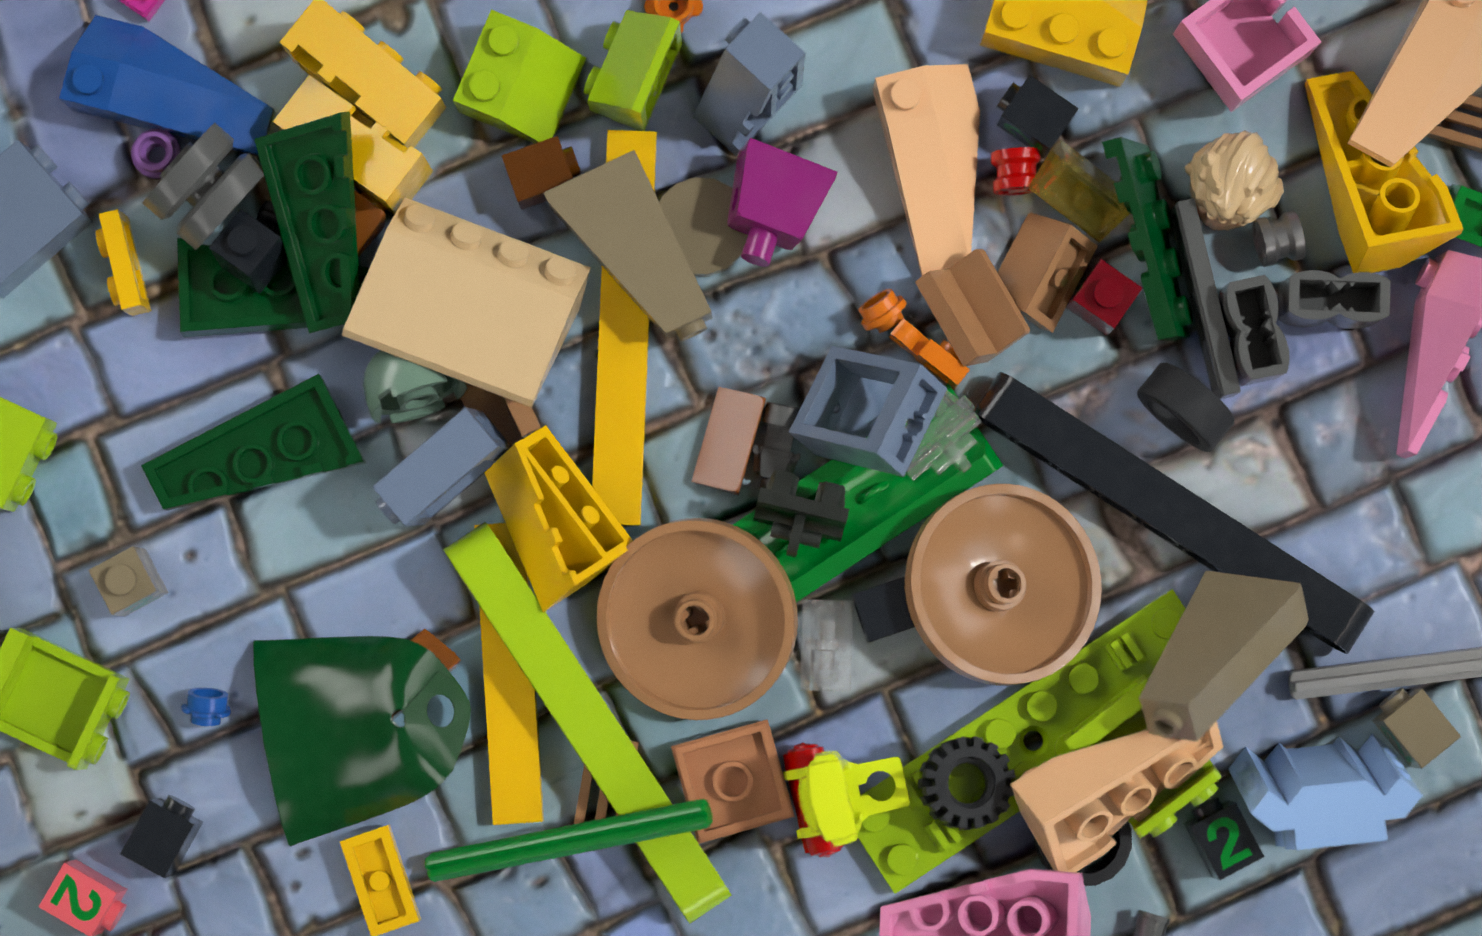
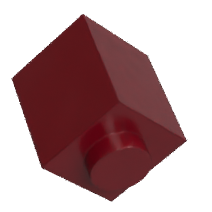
M1101 259L1092 269L1066 308L1107 336L1115 329L1142 290V287Z

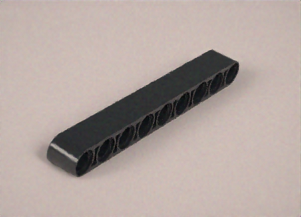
M999 372L972 413L976 419L1210 570L1301 583L1309 618L1304 630L1344 654L1350 652L1375 612L1369 605L1005 373Z

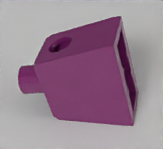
M749 138L739 151L727 221L731 229L748 235L741 258L751 264L767 267L770 265L776 246L786 250H793L805 236L838 172Z

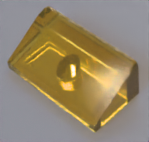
M1061 139L1052 147L1029 185L1033 193L1098 242L1102 241L1130 214L1125 208L1124 203L1119 204L1113 184L1115 181Z

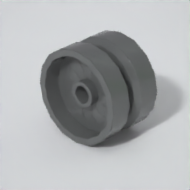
M215 122L194 145L189 142L159 175L162 180L142 202L161 220L170 218L185 201L192 205L193 208L178 223L177 234L195 250L211 235L264 175L261 163L250 153L240 155L225 172L217 166L233 148L234 139Z

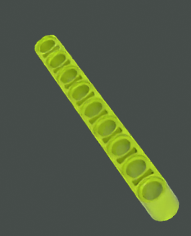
M486 522L482 523L444 548L443 551L587 770L592 774L593 779L618 815L673 805L547 613H543L538 599ZM691 832L636 842L689 924L732 896Z

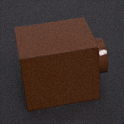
M558 136L501 155L521 210L547 202L544 192L582 174L572 146L562 149Z

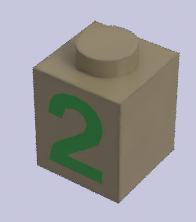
M132 546L88 570L111 615L125 617L169 593L147 550L144 548Z
M1402 687L1396 690L1380 703L1379 707L1383 712L1372 720L1411 768L1423 769L1461 737L1423 689H1410L1406 692Z

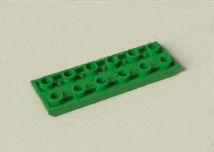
M949 383L945 385L947 390L904 477L830 460L798 482L795 496L814 501L819 482H831L845 487L844 508L849 509V514L841 542L821 537L819 548L799 544L796 558L786 556L789 541L770 537L773 525L753 521L755 510L733 524L760 540L778 559L791 582L796 603L932 514L944 502L967 491L1003 467V464Z

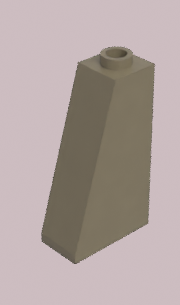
M635 150L544 192L546 200L555 215L667 339L678 335L680 341H685L707 330L705 322L713 318L712 311Z
M1206 570L1139 697L1149 734L1197 742L1306 627L1309 618L1301 583Z

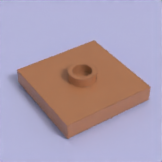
M768 719L671 746L686 802L705 799L711 807L713 822L707 829L694 831L698 844L795 817Z

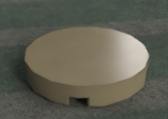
M694 177L679 182L668 190L659 201L694 276L709 277L729 269L741 257L748 236L731 229L727 224L732 187L712 178Z

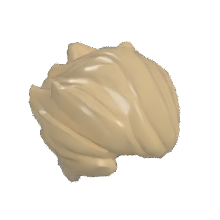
M1245 130L1240 133H1224L1221 137L1215 138L1212 142H1209L1194 153L1192 161L1185 166V172L1190 176L1191 198H1195L1198 215L1201 217V221L1213 230H1231L1252 223L1269 208H1274L1284 193L1282 179L1278 178L1277 161L1269 155L1268 146L1263 144V140L1257 132L1250 133Z

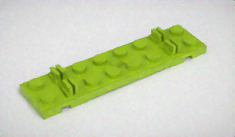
M1173 589L1168 590L1123 622H1120L1088 643L1063 668L1049 676L1028 683L903 766L910 804L906 807L869 815L862 822L858 832V839L894 894L1019 812L1015 796H1012L1008 800V803L1011 804L1008 810L998 816L1000 819L992 824L970 830H959V828H949L942 825L943 822L941 820L934 819L929 814L931 810L928 805L923 806L920 797H923L922 788L918 789V779H922L923 774L920 769L923 762L929 759L928 754L949 740L965 736L966 738L974 736L983 738L984 742H993L997 745V751L1000 754L1005 753L1010 760L1007 762L1009 770L1014 769L1016 777L1011 779V783L1021 778L1029 769L1039 767L1053 757L1072 752L1064 742V734L1142 675H1145L1149 680L1186 609ZM1030 731H1036L1042 737L1040 748L1034 751L1028 750L1023 742L1024 736ZM963 763L957 765L951 771L948 787L952 796L958 801L973 803L982 796L985 789V779L977 767ZM889 775L875 786L863 792L861 796L869 794L878 801L891 798L896 789L893 777Z

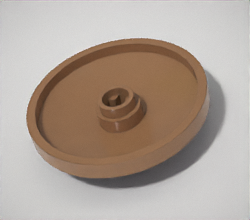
M984 485L965 491L944 502L926 519L916 534L908 554L905 571V593L908 609L914 626L923 642L951 670L968 679L984 684L997 686L1024 684L1042 679L1063 668L1080 652L1089 639L1098 618L1101 604L1100 567L1095 550L1083 527L1056 500L1035 489L1020 485Z
M686 518L661 524L632 541L626 547L628 551L616 559L609 568L597 603V631L600 645L606 661L616 678L625 689L645 705L663 714L681 719L709 720L721 718L741 711L756 702L774 685L785 670L791 658L797 636L798 614L796 599L791 582L778 559L760 540L737 526L714 519Z

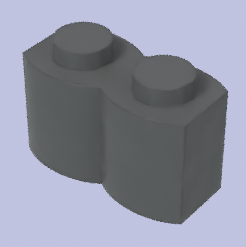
M1308 270L1293 274L1278 285V320L1295 327H1313L1326 321L1334 326L1345 329H1362L1372 326L1390 316L1391 280L1379 274L1369 272L1352 273L1342 278L1318 270Z
M1265 275L1229 282L1219 291L1218 298L1227 335L1231 338L1229 344L1239 384L1246 386L1279 378L1288 371L1290 354L1287 340L1281 329L1276 325L1278 299L1273 285Z

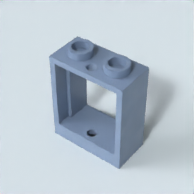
M831 346L789 433L816 456L904 477L947 388L922 364ZM860 378L894 384L868 438L834 431Z
M465 407L372 486L380 496L376 504L382 513L395 525L399 521L404 526L425 525L485 474L484 472L511 445L483 411Z

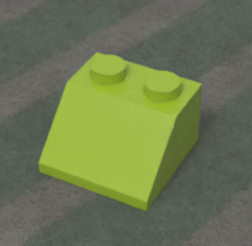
M491 9L453 98V102L461 114L533 143L544 141L555 136L586 62V57L540 29Z
M626 10L621 23L613 21L603 43V48L608 50L601 68L593 66L584 86L583 93L589 95L587 101L590 111L638 131H645L682 45L680 21L671 17Z

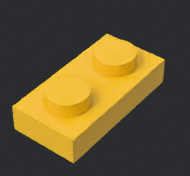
M119 209L99 213L102 228L95 230V235L101 256L103 258L109 257L113 276L107 277V286L114 306L120 305L121 310L131 316L151 312L129 217Z
M390 824L340 841L370 936H378L419 922L421 917Z

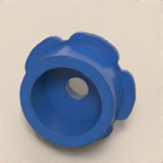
M202 687L188 690L187 704H182L181 706L183 713L191 714L190 722L199 726L220 725L221 718L228 717L231 714L230 706L227 705L228 693L215 688Z

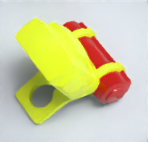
M804 742L795 745L793 749H790L783 755L786 769L783 775L785 781H789L799 825L796 833L798 839L802 840L805 854L818 856L819 858L830 857L839 852L843 846L857 840L862 822L869 815L906 807L910 804L902 761L897 756L856 764L843 759L838 751H825L824 746L805 744ZM877 771L889 773L895 781L896 789L891 798L884 801L873 799L869 794L864 796L860 794L859 785L865 784L868 777Z

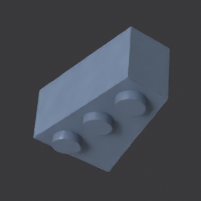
M761 12L751 22L746 18L740 20L726 36L725 41L729 45L725 48L693 115L694 119L735 156L739 154V151L749 138H754L798 91L803 83L806 53Z

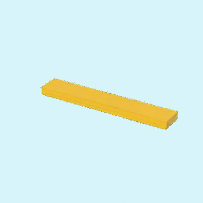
M506 523L488 524L529 586V578ZM479 606L493 825L543 822L544 809L536 691Z

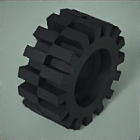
M965 736L942 743L941 746L933 749L928 754L929 759L923 762L920 769L923 774L922 779H918V789L922 788L923 797H920L923 806L928 805L931 810L929 814L934 819L941 820L943 822L942 825L949 828L970 830L994 823L1000 819L998 816L1008 810L1011 805L1008 803V800L1014 796L1011 779L1016 777L1014 769L1009 770L1007 762L1010 761L1005 753L1000 754L997 751V745L993 742L986 743L980 737L966 738ZM967 763L974 765L984 776V792L973 803L958 801L949 790V775L959 764Z

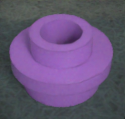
M150 129L140 134L134 141L131 149L132 162L136 169L144 176L161 179L159 175L181 152V147L177 139L169 132L160 129ZM155 147H163L165 149L164 159L158 163L151 162L149 158L151 150Z

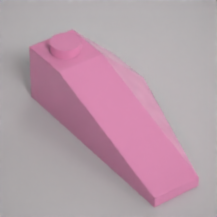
M1447 250L1437 256L1435 260L1428 258L1417 276L1415 285L1420 286L1421 289L1414 305L1396 455L1404 459L1418 454L1446 403L1448 392L1442 390L1443 385L1446 381L1452 383L1460 371L1463 372L1471 358L1469 355L1470 348L1465 345L1469 338L1473 339L1482 328V258Z
M1031 868L880 907L879 936H1090L1091 914L1082 873Z

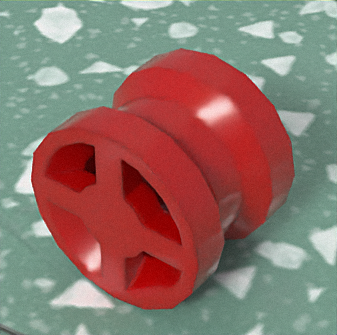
M1015 147L991 152V164L997 169V178L993 182L994 194L1023 195L1035 193L1043 189L1042 179L1036 174V164L1040 161V149Z

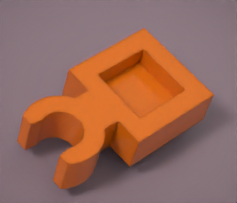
M903 318L890 333L889 338L913 355L917 362L922 364L945 384L949 383L953 390L956 389L970 371L968 367H963L949 342L943 340L938 345L932 339H927L918 329Z

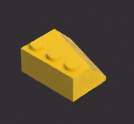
M993 0L980 46L1121 87L1131 68L1143 27L1148 0Z

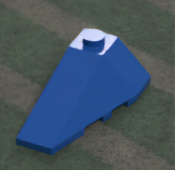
M95 15L71 52L59 99L73 111L149 130L160 129L174 136L197 141L215 122L234 139L231 150L250 153L255 156H259L254 139L269 134L275 111L266 103L145 27Z

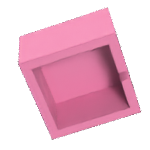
M1209 0L1184 18L1174 31L1173 36L1231 112L1310 56L1321 44V40L1295 6L1287 11L1281 20L1276 23L1272 16L1281 9L1287 0Z

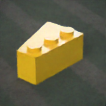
M313 0L281 39L280 44L293 62L303 71L354 105L357 111L373 123L377 121L391 132L390 135L404 146L415 148L446 109L442 98L438 96L442 88L421 71L414 76L401 65L404 59L394 49L383 41H380L378 45L363 33L365 28L344 11L338 13L324 0Z
M308 75L274 119L273 123L281 131L333 114L350 111L354 186L362 191L361 195L384 212L387 210L392 215H395L403 199L406 197L412 200L433 173L424 155L412 146L409 148L404 146L390 135L391 132L377 121L373 123L357 111L354 105Z
M546 425L516 442L484 472L543 613L604 573L616 559L628 551L626 547L633 541Z

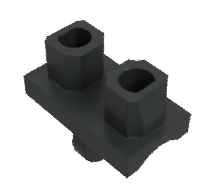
M774 470L766 489L760 488L753 521L773 525L770 537L789 541L786 556L796 558L799 544L819 548L821 537L841 542L849 514V509L844 508L845 487L831 482H819L814 501L795 496L799 477L793 473Z

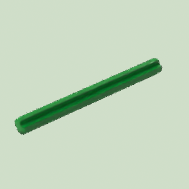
M698 799L433 852L425 858V868L429 880L437 882L707 829L713 822L709 802L705 799Z

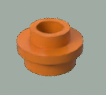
M891 288L875 294L864 302L858 310L863 317L861 321L862 326L866 331L876 328L879 333L891 329L904 317L901 311L905 308L907 302L903 296H896Z

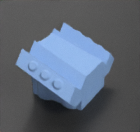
M1373 734L1370 735L1358 751L1339 736L1333 744L1285 748L1282 744L1278 743L1265 761L1245 747L1228 768L1250 813L1274 832L1275 846L1285 847V849L1289 850L1387 841L1385 820L1405 818L1423 796L1397 757V754Z

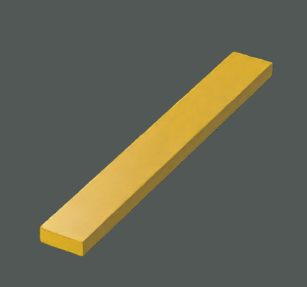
M607 130L606 163L635 150L655 192L657 132ZM602 267L592 487L621 525L641 526L650 319Z

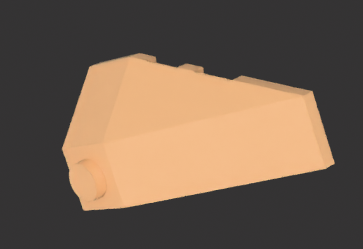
M1422 0L1348 141L1349 145L1392 167L1482 86V0Z
M968 64L923 65L876 77L872 90L921 276L929 271L949 269L971 253L980 108Z
M1216 721L1197 742L1178 738H1165L1160 735L1149 734L1148 730L1053 757L1039 767L1029 769L1021 778L1011 783L1019 811L1053 870L1077 872L1107 853L1117 844L1112 835L1124 826L1132 816L1138 822L1142 821L1152 812L1148 806L1163 789L1179 788L1223 748L1218 723Z

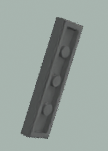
M1195 198L1177 202L1170 210L1172 229L1182 263V271L1211 391L1221 400L1237 395L1241 392Z

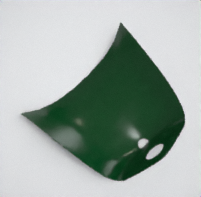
M386 636L253 641V666L263 745L280 821L290 847L406 806L434 791L453 771L469 727L471 706L462 687L429 649L407 639ZM435 695H443L453 704V719L447 726L438 727L434 725L427 715L428 702ZM401 709L404 715V727L395 726L391 720L393 712Z

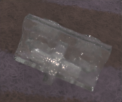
M946 390L933 416L934 421L930 423L907 469L906 474L913 481L930 466L938 475L943 473L952 464L962 473L971 468V464L964 454L977 443L969 432L979 425L981 421L974 411L975 406L965 395L958 399Z
M802 600L800 690L851 692L853 601Z

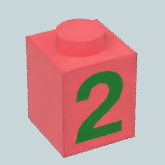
M72 860L64 862L41 901L39 908L87 936H96L103 933L104 929L112 931L117 925L127 906L121 900L128 889L82 862Z

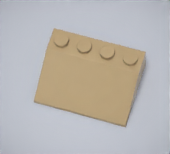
M405 197L385 231L345 323L342 336L532 408L580 310L591 267Z

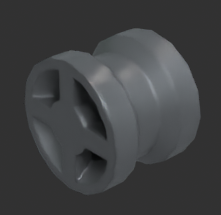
M1294 210L1284 212L1279 219L1270 221L1266 217H1261L1253 221L1254 244L1263 267L1273 266L1279 259L1286 257L1292 261L1305 258L1304 233L1300 219Z

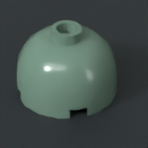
M381 350L368 363L363 379L365 400L372 419L377 423H381V415H389L392 423H402L430 415L445 408L444 397L454 392L458 400L467 389L466 383Z

